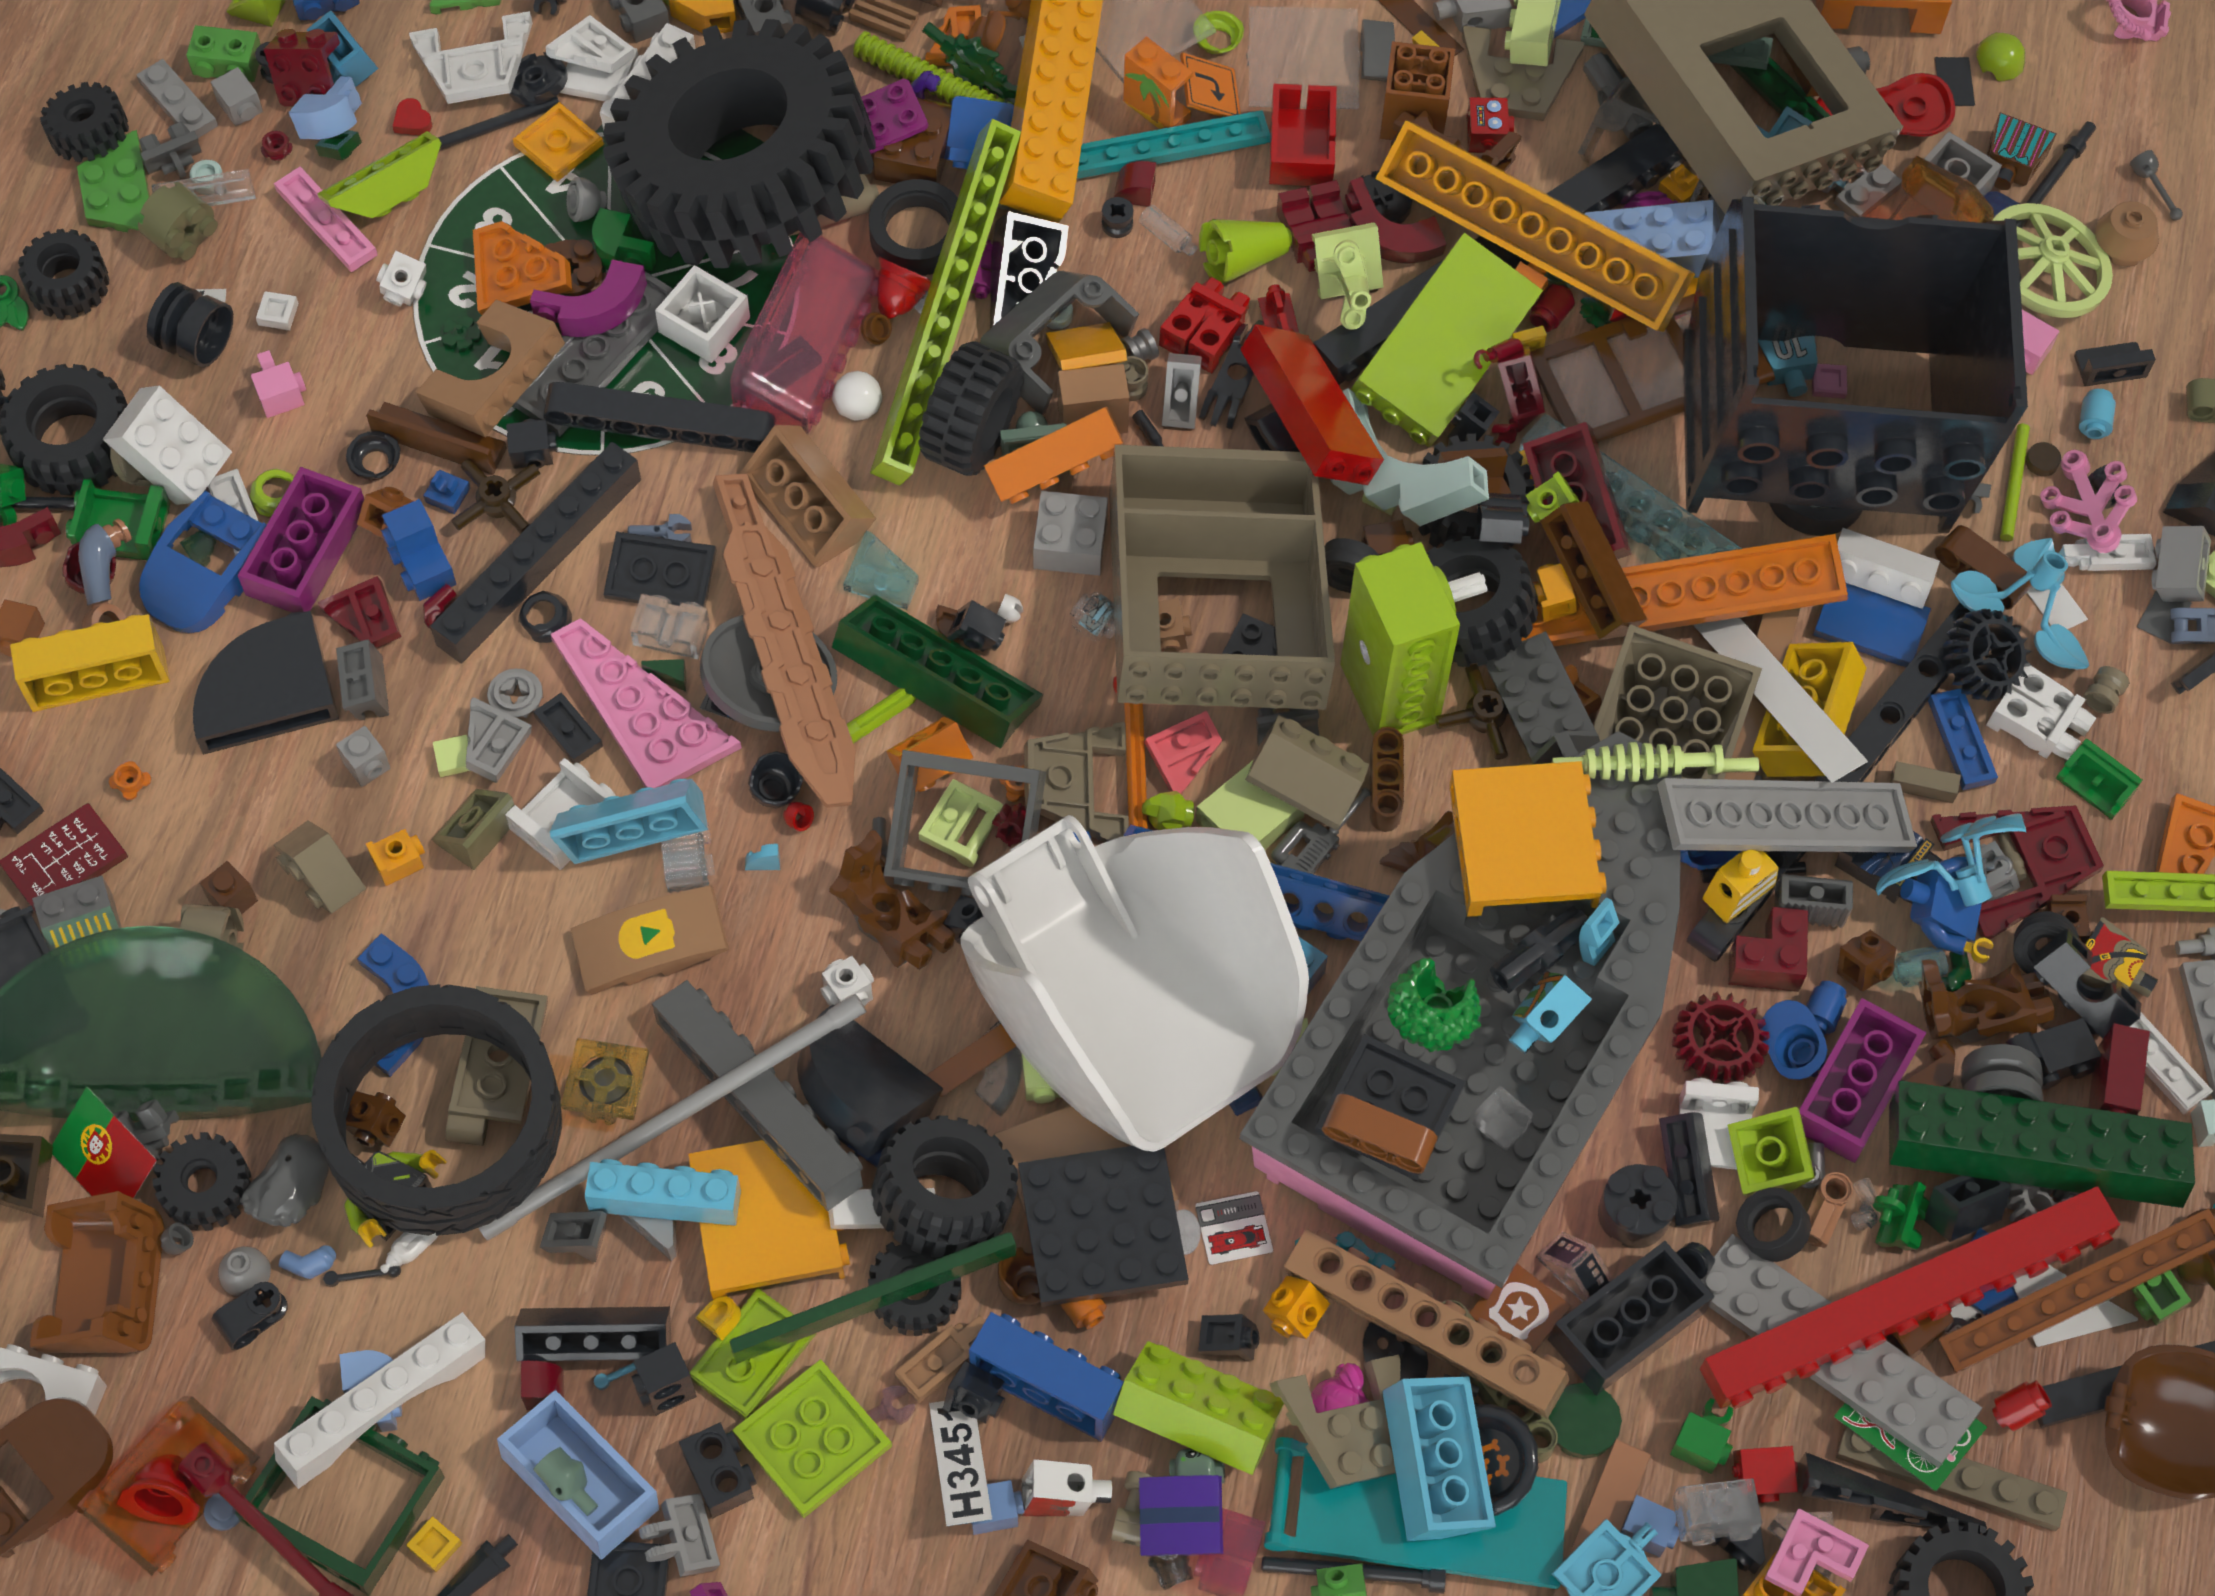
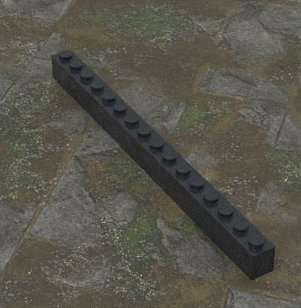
M1658 122L1546 194L1583 214L1585 212L1611 210L1620 203L1622 205L1628 203L1630 198L1640 190L1651 188L1657 183L1659 178L1668 172L1671 174L1674 169L1687 160L1662 124ZM1482 236L1474 239L1513 269H1516L1520 261L1526 265L1530 263ZM1443 260L1366 309L1365 322L1361 327L1349 330L1340 325L1314 342L1316 349L1338 385L1344 381H1352L1360 374L1361 370L1366 368Z

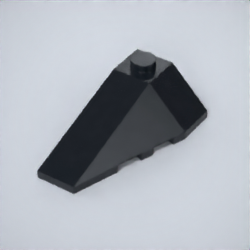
M2215 452L2177 484L2163 513L2188 525L2204 526L2207 533L2214 537Z

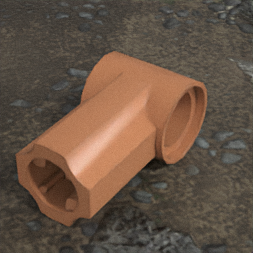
M1831 1172L1814 1189L1813 1198L1807 1209L1811 1222V1231L1807 1243L1812 1246L1827 1247L1842 1211L1853 1194V1184L1845 1174ZM1833 1186L1838 1189L1840 1199H1833L1828 1196L1825 1187Z

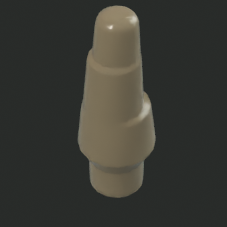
M2002 833L1999 835L2000 849L2005 856L2011 859L2018 881H2022L2027 877L2024 869L2025 862L2020 854L2016 852L2008 834Z

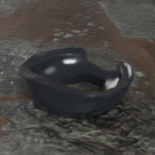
M380 431L366 432L358 435L350 443L346 453V462L349 469L357 476L369 480L379 479L387 476L396 468L400 458V447L398 441L389 434ZM373 451L383 452L388 457L389 467L378 474L363 467L364 457Z
M541 591L529 596L523 603L518 616V622L522 624L534 641L550 643L552 642L550 634L572 622V613L567 601L560 595ZM546 601L554 605L555 614L549 622L535 626L528 622L526 616L536 603Z

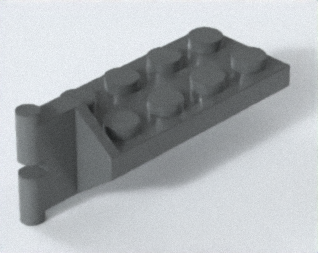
M1546 631L1522 641V644L1515 651L1512 649L1507 651L1506 657L1498 661L1496 658L1491 659L1485 665L1533 764L1552 763V758L1574 757L1600 742L1599 736Z

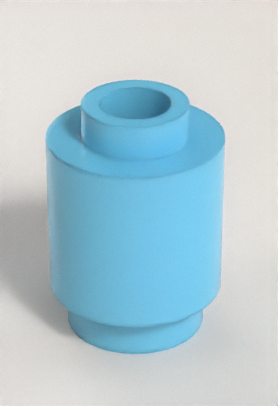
M2092 389L2082 400L2079 430L2090 439H2101L2112 433L2116 402L2110 391Z

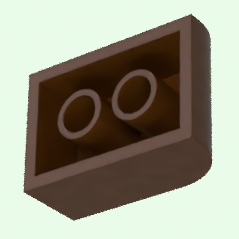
M917 98L928 121V128L902 141L886 145L884 149L875 152V180L896 184L906 180L923 179L940 183L946 163L944 156L952 104Z

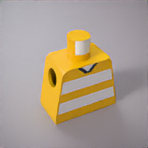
M1741 851L1716 872L1702 899L1727 924L1776 885L1779 868L1764 851ZM1731 890L1732 897L1726 895L1724 891L1729 892Z

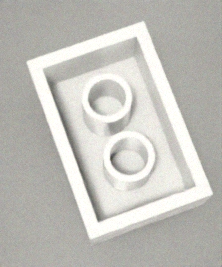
M160 385L140 388L103 438L110 447L154 486L164 487L168 498L176 505L193 503L205 491L232 453L226 445Z

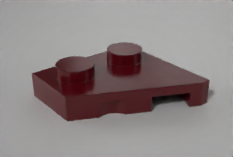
M378 576L318 602L319 607L325 614L358 641L369 639L378 648L402 637L383 583Z

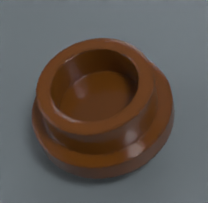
M873 312L865 315L861 321V334L867 343L880 345L890 337L892 325L886 316Z

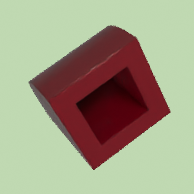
M1136 161L1123 166L1118 173L1114 197L1125 198L1132 205L1150 207L1156 182V162Z
M521 1361V1399L527 1411L532 1410L555 1390L564 1398V1370L560 1366L543 1361Z

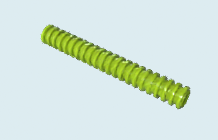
M868 31L860 34L855 41L853 47L854 57H862L864 62L868 63L870 61L872 66H878L880 70L885 71L887 69L888 74H895L898 79H907L913 83L923 71H933L934 75L940 77L941 83L936 87L937 90L935 92H930L929 90L928 92L933 96L937 94V98L945 99L949 104H952L955 96L1005 103L1003 98H997L992 93L988 95L987 90H980L977 85L971 86L970 82H963L962 78L955 77L950 72L946 74L944 69H938L936 65H930L926 60L921 61L920 57H913L912 53L904 52L902 48L896 49L894 44H888L886 40H880L878 36H871V33Z

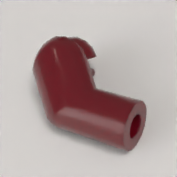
M448 584L443 585L423 604L424 623L429 629L445 611V607L457 597L456 592Z

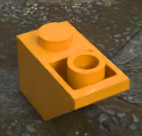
M668 0L671 16L703 33V29L717 25L720 33L733 32L734 21H736L733 0Z

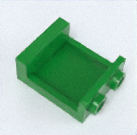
M84 479L81 490H77L75 493V511L73 518L67 521L66 537L70 539L73 545L80 542L86 530L92 525L99 524L103 527L109 524L113 526V521L120 519L127 526L132 539L127 543L121 541V546L116 548L115 557L148 561L154 547L163 534L171 503L162 486L150 485L148 495L97 489L91 479Z

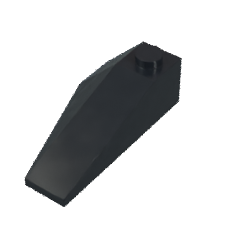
M1007 212L995 222L991 254L990 329L1061 266L1065 257L1069 226L1012 212Z

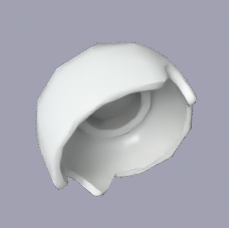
M862 371L848 372L837 380L832 392V402L839 415L854 421L865 420L874 415L880 408L882 391L879 383L870 374Z

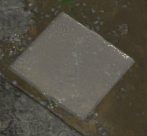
M1103 0L1095 53L1097 52L1121 82L1124 83L1125 54L1146 36L1170 55L1174 56L1217 31L1192 0Z
M1249 6V46L1246 53L1247 66H1249V107H1271L1273 83L1302 85L1300 108H1306L1308 85L1337 86L1336 109H1359V69L1361 56L1360 48H1358V9Z

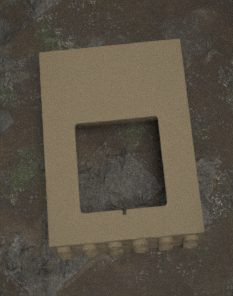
M1591 0L1584 13L1589 23L1724 214H1726L1732 199H1742V196L1754 197V204L1778 206L1784 200L1790 198L1799 199L1809 191L1814 189L1823 190L1833 182L1841 179L1842 181H1848L1860 172H1872L1883 163L1882 158L1896 144V138L1903 129V125L1811 0ZM1775 34L1833 115L1812 122L1809 126L1804 125L1766 138L1707 56Z
M1115 445L1109 488L1117 702L1326 710L1335 666L1319 482L1318 476L1313 475L1302 454L1290 451ZM1186 577L1267 580L1271 582L1277 656L1161 652L1157 578Z

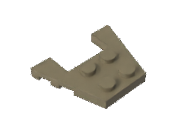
M1463 26L1462 40L1466 45L1467 59L1472 68L1473 83L1477 97L1507 98L1509 116L1544 121L1558 97L1566 78L1570 76L1574 64L1582 55L1584 42L1556 38L1553 64H1548V66L1510 63V58L1488 55L1491 29Z
M1125 722L1114 723L1112 727L1101 729L1099 727L1088 728L1085 732L1069 735L1067 732L1027 740L1024 745V768L1046 772L1041 816L1057 822L1065 816L1071 815L1081 823L1086 831H1089L1091 837L1103 842L1124 836L1129 827L1128 815L1094 811L1093 753L1123 756L1126 752ZM1024 783L1025 809H1027L1030 784Z
M1399 1354L1364 1363L1374 1401L1316 1413L1306 1375L1270 1383L1275 1397L1280 1396L1289 1412L1286 1415L1293 1426L1297 1425L1306 1439L1308 1445L1305 1447L1330 1489L1396 1473L1382 1391L1400 1381Z

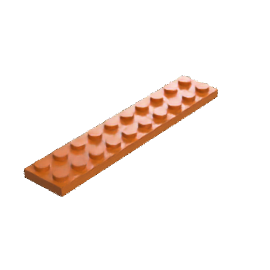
M1835 534L1622 568L1648 619L1638 627L1648 631L1847 601L1848 599ZM1572 586L1576 597L1577 612L1544 622L1541 604H1538V616L1536 622L1532 624L1533 629L1527 638L1522 637L1521 640L1524 641L1545 631L1554 647L1599 640Z

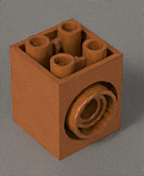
M1392 41L1379 139L1393 140L1394 136L1398 133L1393 130V123L1403 111H1407L1417 118L1423 110H1426L1432 119L1433 129L1444 135L1455 57L1454 48Z

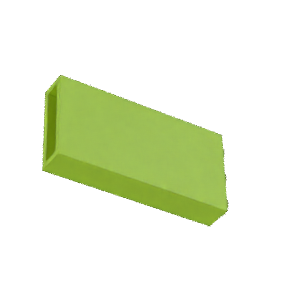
M1464 232L1350 390L1355 393L1356 398L1360 402L1373 406L1380 411L1387 422L1399 425L1407 431L1413 441L1430 448L1491 365V362H1486L1481 355L1480 364L1483 368L1478 369L1473 361L1475 352L1480 349L1487 351L1489 347L1509 339L1543 290Z

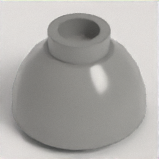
M575 177L570 182L567 191V211L569 217L574 222L589 220L595 216L600 207L606 208V193L599 191L590 180Z
M248 1246L230 1250L222 1258L218 1268L221 1286L227 1293L235 1297H239L259 1282H268L271 1274V1267L267 1257L258 1249Z

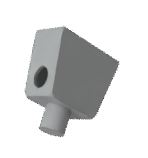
M1441 0L1433 3V12L1436 20L1440 21L1452 17L1460 32H1463V26L1485 29L1509 26L1512 9L1509 0Z

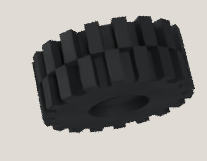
M82 82L79 88H75L74 84L67 86L69 91L65 93L62 90L55 93L57 98H49L46 102L48 107L42 108L41 113L43 117H40V122L52 149H54L58 156L62 155L68 161L72 157L75 162H82L83 157H87L88 161L95 160V155L101 154L102 157L108 155L107 150L109 148L117 149L119 147L117 141H124L126 138L124 132L129 130L128 119L115 91L112 92L109 86L105 85L102 88L101 84L94 82L92 87L89 86L88 82Z
M200 1132V1139L196 1140L193 1134L185 1135L186 1143L180 1145L175 1140L170 1144L173 1151L169 1154L164 1150L159 1156L163 1165L155 1164L154 1173L157 1178L152 1179L153 1187L157 1192L155 1195L170 1218H173L175 1223H185L190 1230L194 1231L198 1230V1225H202L205 1231L213 1230L212 1223L218 1222L223 1227L228 1224L225 1219L228 1215L231 1214L236 1219L241 1214L238 1206L241 1204L240 1199L245 1189L251 1183L249 1179L252 1177L250 1169L235 1144L230 1140L226 1142L223 1136L215 1134L214 1139H212L208 1132ZM203 1168L213 1170L216 1174V1181L210 1189L200 1193L189 1189L188 1179L194 1172Z
M892 1241L886 1245L887 1252L883 1254L879 1251L875 1256L876 1264H871L868 1286L940 1258L931 1257L932 1253L922 1251L921 1254L911 1250L912 1246L907 1243L895 1246ZM961 1277L929 1289L927 1295L919 1300L905 1298L874 1310L878 1319H884L885 1326L889 1329L896 1326L898 1327V1333L906 1335L907 1330H913L914 1336H922V1330L927 1328L930 1333L937 1331V1324L941 1322L945 1326L950 1321L951 1312L953 1314L956 1313L958 1300H961L962 1294Z

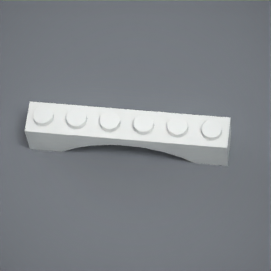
M463 1312L274 1442L276 1462L299 1489L329 1468L357 1438L392 1410L427 1389L456 1379L485 1358V1338Z

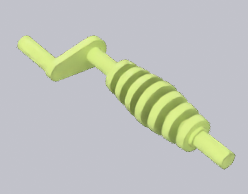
M1629 742L1627 755H1625L1623 744H1616L1613 748V756H1610L1609 747L1604 746L1600 747L1599 756H1596L1594 748L1586 749L1585 755H1582V757L1552 758V763L1582 761L1583 773L1589 774V777L1593 779L1596 777V770H1599L1601 779L1609 780L1611 770H1614L1615 780L1624 781L1625 770L1627 769L1630 782L1639 781L1640 769H1642L1644 780L1653 779L1654 768L1657 769L1658 778L1667 777L1668 768H1671L1673 776L1681 775L1682 769L1685 767H1707L1708 775L1759 771L1758 757L1724 758L1722 745H1713L1710 752L1684 753V751H1681L1680 746L1672 745L1671 752L1668 754L1666 745L1657 744L1656 754H1654L1652 744L1643 743L1640 755L1637 742Z

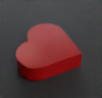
M406 98L399 102L392 127L394 133L419 136L426 131L430 132L433 123L429 112L422 109L418 100Z

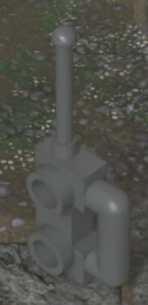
M1368 788L1361 790V794L1350 806L1337 831L1331 827L1326 829L1319 823H1316L1312 828L1303 821L1297 822L1272 851L1271 858L1273 861L1281 866L1314 875L1325 860L1330 859V853L1339 848V837L1337 836L1339 830L1366 797L1371 795ZM1304 838L1307 845L1297 857L1292 853L1289 855L1300 839Z

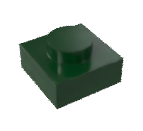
M347 130L340 135L321 139L315 147L319 156L343 160L348 158L362 141L357 131Z

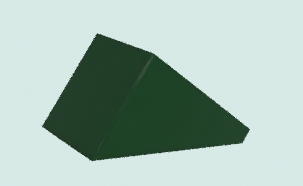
M684 659L641 661L642 669L647 673H652L665 684L686 692V666Z

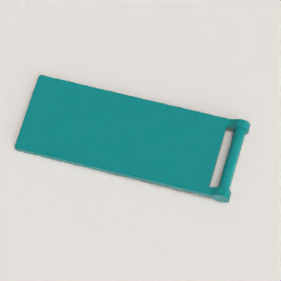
M1288 1437L1276 1439L1274 1451L1278 1457L1269 1532L1265 1534L1264 1547L1272 1551H1298L1422 1570L1440 1569L1446 1570V1573L1552 1589L1560 1588L1561 1583L1551 1573L1563 1562L1567 1499L1566 1481L1536 1476L1532 1489L1516 1507L1498 1516H1494L1496 1527L1492 1529L1443 1539L1407 1541L1396 1473L1330 1489L1305 1447L1308 1443ZM1294 1456H1304L1296 1535L1292 1537L1284 1533L1292 1459Z

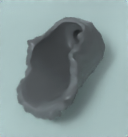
M296 1133L284 1137L269 1159L265 1169L245 1189L240 1199V1203L244 1206V1213L273 1226L288 1227L292 1223H299L307 1214V1210L319 1203L329 1172V1166L322 1153L319 1141H316L309 1135Z

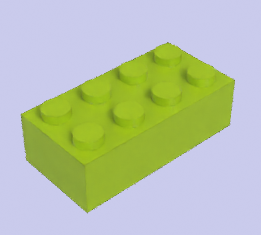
M1147 1341L1124 1380L1113 1415L1253 1475L1274 1434L1284 1402L1280 1397H1275L1268 1390L1259 1389L1240 1381L1233 1375L1224 1374L1205 1366L1198 1360L1184 1357L1171 1351L1166 1346Z

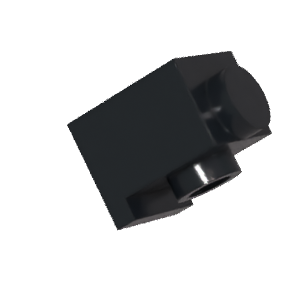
M1473 392L1451 420L1455 427L1447 437L1450 438L1458 435L1460 442H1464L1467 434H1476V441H1478L1500 411Z
M971 600L958 609L946 638L953 641L958 637L964 641L967 647L983 652L990 648L996 651L1005 636L1002 629L1006 619Z
M965 1361L948 1386L943 1409L950 1412L952 1407H954L965 1416L975 1418L986 1424L990 1416L996 1419L1002 1410L1006 1399L1001 1396L1005 1381Z

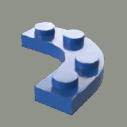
M382 933L357 958L361 966L385 983L393 993L411 987L429 985L426 975L417 961ZM419 1038L396 1048L379 1060L375 1066L391 1077L416 1050L424 1038Z

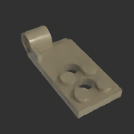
M476 986V989L499 998L498 1002H506L528 1020L541 1038L548 996ZM465 1035L448 1110L446 1141L483 1146L489 1120L522 1123L531 1080L523 1067L510 1055L502 1062L492 1061L489 1058L492 1052L504 1050L488 1041Z

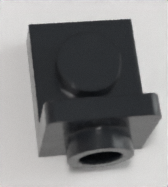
M1243 1314L1203 1315L1198 1352L1204 1356L1239 1355L1246 1361L1254 1360L1255 1349L1258 1347L1260 1340L1259 1331L1256 1324Z

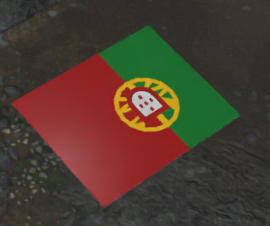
M87 1086L52 1144V1155L91 1196L119 1191L134 1198L157 1161Z

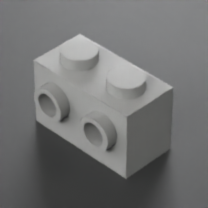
M2163 526L2162 537L2157 539L2155 546L2156 557L2159 559L2158 569H2154L2152 572V587L2154 590H2157L2163 602L2204 601L2211 539L2204 526Z

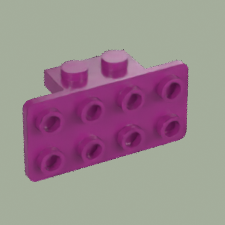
M901 79L861 97L875 137L876 148L869 150L871 154L884 149L886 145L902 141L925 131L929 126L912 86L907 79Z

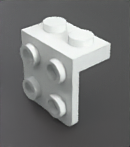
M1696 1078L1685 1082L1679 1096V1114L1697 1112L1703 1115L1711 1167L1737 1170L1727 1125L1752 1118V1114L1759 1101V1087H1749L1744 1082L1717 1084L1706 1078Z

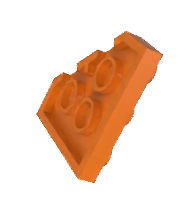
M503 221L473 230L477 309L481 315L486 312L495 300L514 307L529 304L534 289L554 294L572 291L570 262L563 255L547 249L542 243L526 234L519 233Z

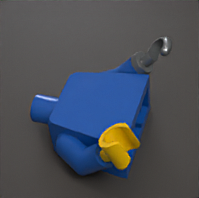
M2003 855L1997 856L1992 862H1987V858L1982 857L1984 875L1987 874V871H1995L1996 864L2001 860L2008 862L2009 868L2005 875H2009L2013 870V862L2010 858ZM1952 857L1939 862L1954 880L1957 878L1956 871L1968 866L1966 857ZM1937 870L1927 871L1918 875L1917 881L1913 879H1906L1904 881L1900 894L1903 899L1912 901L1910 918L1921 926L1922 932L1933 946L1964 955L1966 952L1971 953L1972 959L1977 963H1984L1989 960L1990 957L1980 954L1977 951V947L1992 949L1994 946L1993 942L1988 938H1979L1975 941L1982 903L1965 907L1959 890L1952 891L1949 883Z

